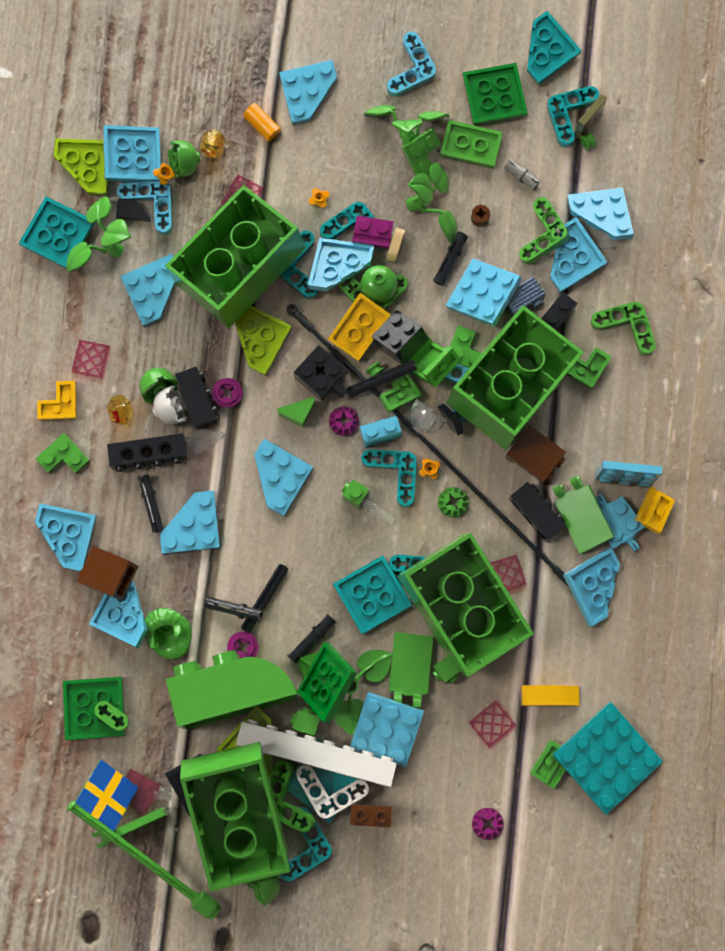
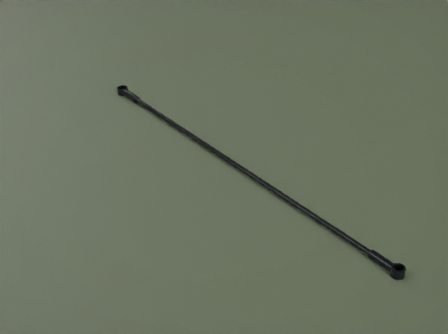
M295 304L287 306V314L294 317L305 329L312 332L360 381L365 380L314 329L315 327L298 311V307ZM295 308L296 311L294 313L289 312V309ZM375 388L370 390L378 398L381 395ZM398 410L393 411L569 588L563 576L565 573L558 566L556 567Z

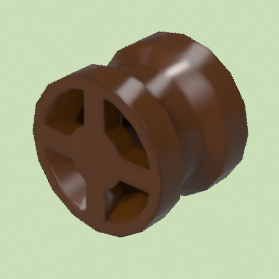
M477 205L472 210L471 221L477 227L486 226L489 222L490 210L485 205Z

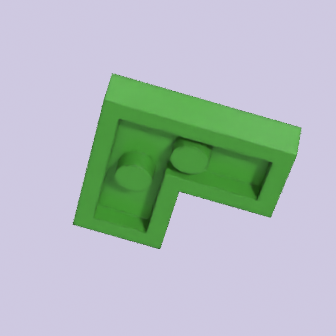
M432 128L401 147L415 176L419 173L429 175L432 163L427 154L441 146Z
M458 325L450 347L453 348L461 359L458 364L470 368L482 354L470 349L476 331Z
M595 347L588 360L584 362L579 359L568 376L592 390L610 361L611 356Z
M406 374L390 381L393 389L381 394L379 399L389 414L419 399L422 394L410 375Z
M64 433L35 458L49 474L63 461L76 474L90 462Z

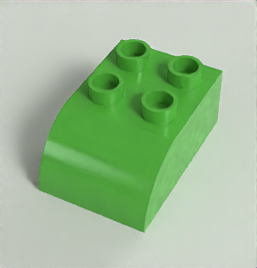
M522 305L453 387L446 404L507 450L559 387L584 352Z
M471 532L460 535L397 575L443 651L466 677L471 676L534 635Z
M235 650L212 656L214 666L202 669L201 665L197 664V661L174 666L175 677L166 679L177 727L185 730L249 713L256 706L264 709L300 699L294 684L281 668L261 658H239V654H236Z

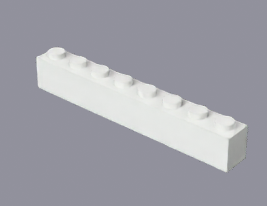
M249 719L241 724L236 742L238 747L260 742L264 754L391 787L397 764L393 762V758L382 756L379 759L373 757L374 753L364 750L362 754L354 752L355 748L343 745V748L335 747L336 743L324 740L323 743L316 742V737L305 735L304 738L298 737L297 732L285 730V733L277 731L278 727L266 725V728L258 726L259 722Z

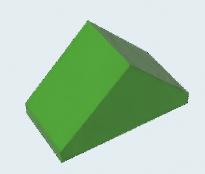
M311 397L278 408V414L280 417L304 428L315 406V399Z

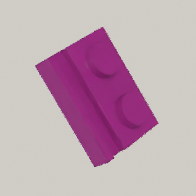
M357 215L352 242L389 249L394 221Z

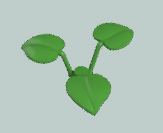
M390 105L376 106L364 112V116L366 114L374 116L392 115L394 118L392 126L398 129L403 146L419 136L420 126L424 124L425 120L431 121L445 116L450 117L447 113L427 111L418 114L417 117L419 119L398 120L394 112L396 107Z
M436 162L430 166V178L426 173H419L410 181L408 186L417 195L407 198L406 206L410 212L421 210L422 213H439L440 227L451 245L457 235V222L453 214L449 210L444 212L439 209L426 208L433 200L432 192L438 189L443 194L447 192L449 187L447 173Z
M107 196L97 200L89 208L86 215L89 223L98 222L104 231V235L101 238L103 248L94 245L88 246L86 242H81L74 246L67 258L66 265L69 273L81 268L90 260L92 255L91 249L101 251L104 254L108 252L112 257L118 258L124 251V246L120 243L131 238L127 224L122 219L113 221L108 225L107 229L102 224L101 219L106 218L111 211V201Z
M369 650L361 654L357 660V666L362 671L357 675L347 691L348 701L342 700L334 716L336 723L349 735L355 733L364 705L360 699L351 700L352 693L357 691L358 681L363 674L370 682L382 681L387 676L392 659V654L389 652ZM318 652L299 659L300 669L304 676H306Z

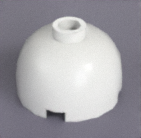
M175 386L159 391L155 396L154 407L152 408L155 417L168 425L182 423L188 418V415L184 413V410H187L184 397L179 390H174Z

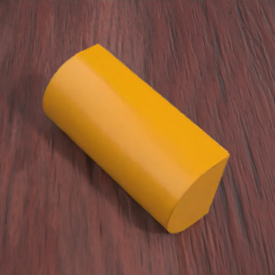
M256 103L250 105L243 114L244 119L268 143L282 131Z

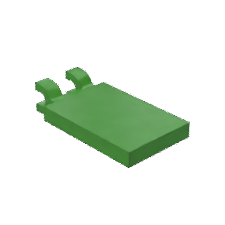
M575 475L569 478L574 488L573 490L566 493L563 484H558L552 487V489L559 498L554 503L565 520L564 523L579 554H582L614 538L615 535L590 485L584 487L580 476Z
M395 632L389 691L394 692V701L401 703L402 695L414 696L412 707L421 708L422 695H428L434 636Z
M162 807L115 829L114 832L123 837L170 815L167 807ZM99 832L92 833L93 838L101 836L103 839L100 844H97L98 849L106 847L111 842Z

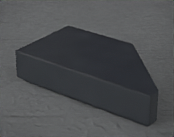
M118 199L117 219L151 222L150 216L137 201Z
M442 403L437 406L449 428L458 436L464 433L459 417L445 404Z

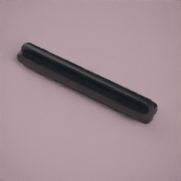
M410 360L347 387L350 397H354L418 369L417 364L414 360Z
M279 564L252 608L264 611L288 571L285 565ZM246 618L241 625V629L250 633L257 621Z

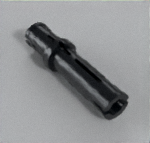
M458 231L454 241L448 246V252L433 279L434 283L440 286L444 285L456 259L462 253V247L468 239L465 233Z
M149 474L142 475V477L139 476L137 479L142 492L140 495L144 499L152 533L159 532V530L162 531L164 527L154 496L156 492L152 488Z
M209 596L205 599L204 608L235 615L239 619L247 618L260 622L263 616V610L247 607V604L242 603L239 605Z
M327 614L317 626L314 625L312 627L313 630L287 656L297 664L299 659L321 638H324L327 631L337 622Z

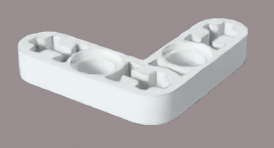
M303 765L297 770V779L321 818L333 816L365 797L369 791L368 784L365 781L357 780L328 797L317 775L310 766ZM301 770H310L309 777L311 781L315 778L317 782L310 784L306 788L304 784L308 782L306 778L301 779ZM356 784H364L366 787L363 790L364 794H354L356 799L352 801L351 795L346 789L351 788L352 792L356 789ZM312 786H318L321 789L319 797L314 798L310 795L309 792ZM341 793H345L348 796V802L345 805H340L337 802V796ZM333 798L335 805L339 809L335 811L334 807L329 809L328 815L325 813L321 814V805H330L329 799Z

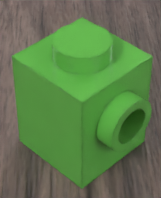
M352 480L351 483L347 482L341 491L344 493L342 495L343 500L360 509L369 494V489L355 480Z
M448 656L433 666L435 671L432 673L438 682L442 680L443 683L448 681L451 684L459 678L458 673L460 671Z
M303 707L302 711L298 710L297 714H292L290 724L293 725V730L315 736L320 718L313 715V710Z

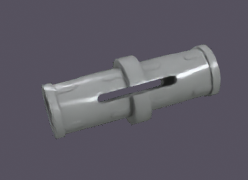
M510 159L504 166V169L517 177L516 180L524 182L532 190L539 185L540 180L530 174L526 167H521L513 159Z

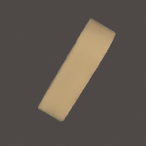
M396 227L386 261L396 263L406 230Z

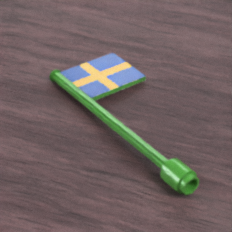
M100 759L76 800L69 803L67 811L74 813L189 898L191 908L206 919H214L221 909L218 901L203 890L200 892L193 891L114 832L135 795L138 786Z

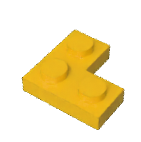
M75 380L56 381V400L37 401L38 421L77 419Z

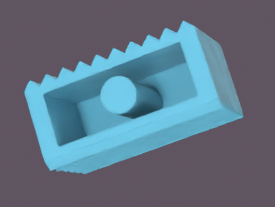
M395 415L390 417V419L386 418V420L383 419L379 420V422L376 421L375 423L372 422L371 424L368 423V425L360 426V433L365 448L400 438L402 435L397 416Z

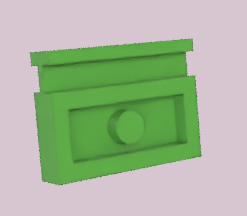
M549 740L529 771V774L550 788L555 789L566 770L552 755L560 745Z

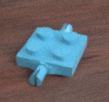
M602 494L596 497L615 535L614 538L607 541L614 550L624 543H628L633 552L640 548L634 537L636 533L645 527L639 521H635L637 515L623 496L610 503H607Z

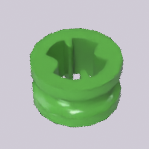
M590 132L586 133V136H580L581 144L586 151H589L591 147H596V141Z
M376 362L366 370V373L372 377L384 372L385 369L380 367V362Z

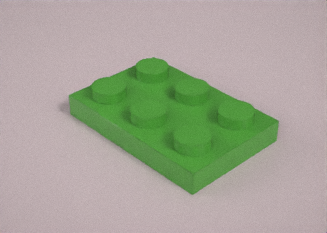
M449 120L440 157L494 169L503 132Z

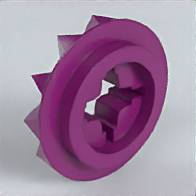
M223 378L217 381L212 389V397L215 403L220 407L230 408L236 406L242 398L241 385L232 378ZM223 387L228 391L232 390V399L228 398V396L223 397Z
M343 405L342 407L335 408L330 413L329 426L335 434L348 436L358 428L359 417L357 412L351 407ZM343 414H345L346 419L352 420L346 422L345 428H343L342 422L336 421L342 419Z
M238 632L229 639L227 651L238 650L240 647L238 640L243 644H249L246 647L247 655L243 651L236 652V654H239V658L255 657L257 655L258 642L252 634Z
M493 808L478 810L472 819L473 831L481 839H495L504 828L501 814ZM494 817L491 823L494 830L486 828L482 831L484 822L481 818L489 820Z

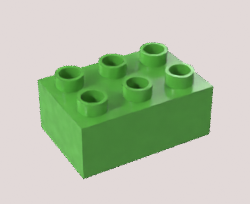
M243 185L165 267L179 288L229 329L306 249L298 227Z
M256 742L182 760L180 780L210 892L290 872L288 850L261 743Z

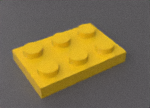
M359 293L328 340L359 361L373 341L371 336L391 314Z

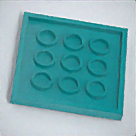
M608 702L552 754L604 815H607L663 762L612 702Z

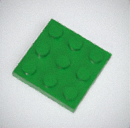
M517 63L462 73L474 126L528 115Z
M324 642L297 692L324 723L330 724L357 672L330 643Z
M121 676L63 681L66 741L125 736V730L117 731L95 714L96 705L102 701L112 704L124 713L123 678ZM107 705L105 707H100L101 716L103 714H107L108 716L111 715V713L107 710ZM114 716L112 718L117 722V727L119 725L124 726L123 717L117 718Z

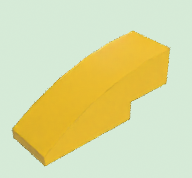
M522 685L521 706H580L579 686Z

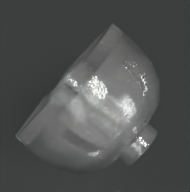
M418 399L415 400L409 410V419L414 425L413 429L421 435L423 432L434 434L440 431L447 421L446 418Z

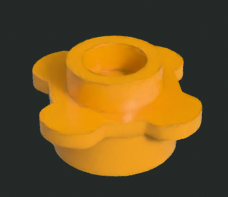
M165 163L153 171V175L160 180L162 185H166L168 180L175 177L172 168Z
M318 188L312 189V197L309 199V204L325 208L329 192L326 190L320 191Z
M427 458L423 459V467L419 472L420 475L436 479L438 477V468L441 466L440 462Z

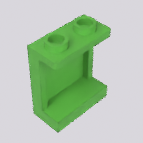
M428 336L429 340L410 359L416 362L418 368L416 371L411 372V374L436 387L461 359L452 347L447 346L443 348L434 343Z

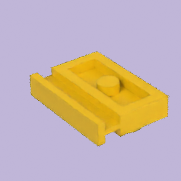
M650 487L635 521H639L652 532L660 534L675 500L663 492L657 491L655 487Z

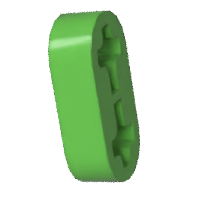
M106 701L99 702L96 705V716L117 731H123L128 728V716ZM107 705V710L111 713V715L108 716L107 714H103L101 716L100 707H105ZM114 716L117 718L123 717L124 726L119 725L117 727V722L112 718Z

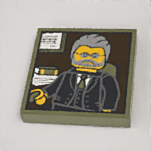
M600 95L579 119L575 130V137L579 140L580 136L584 135L602 114L607 100L604 95Z

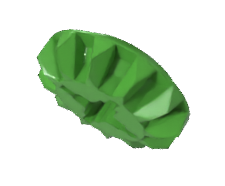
M456 487L446 488L439 495L438 507L448 517H459L468 508V497L462 489ZM449 495L453 499H459L456 503L457 509L453 505H447L450 502Z

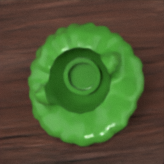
M159 608L150 612L145 618L148 630L145 639L148 646L163 658L169 660L181 658L182 655L187 653L192 639L190 623L184 616L173 609Z

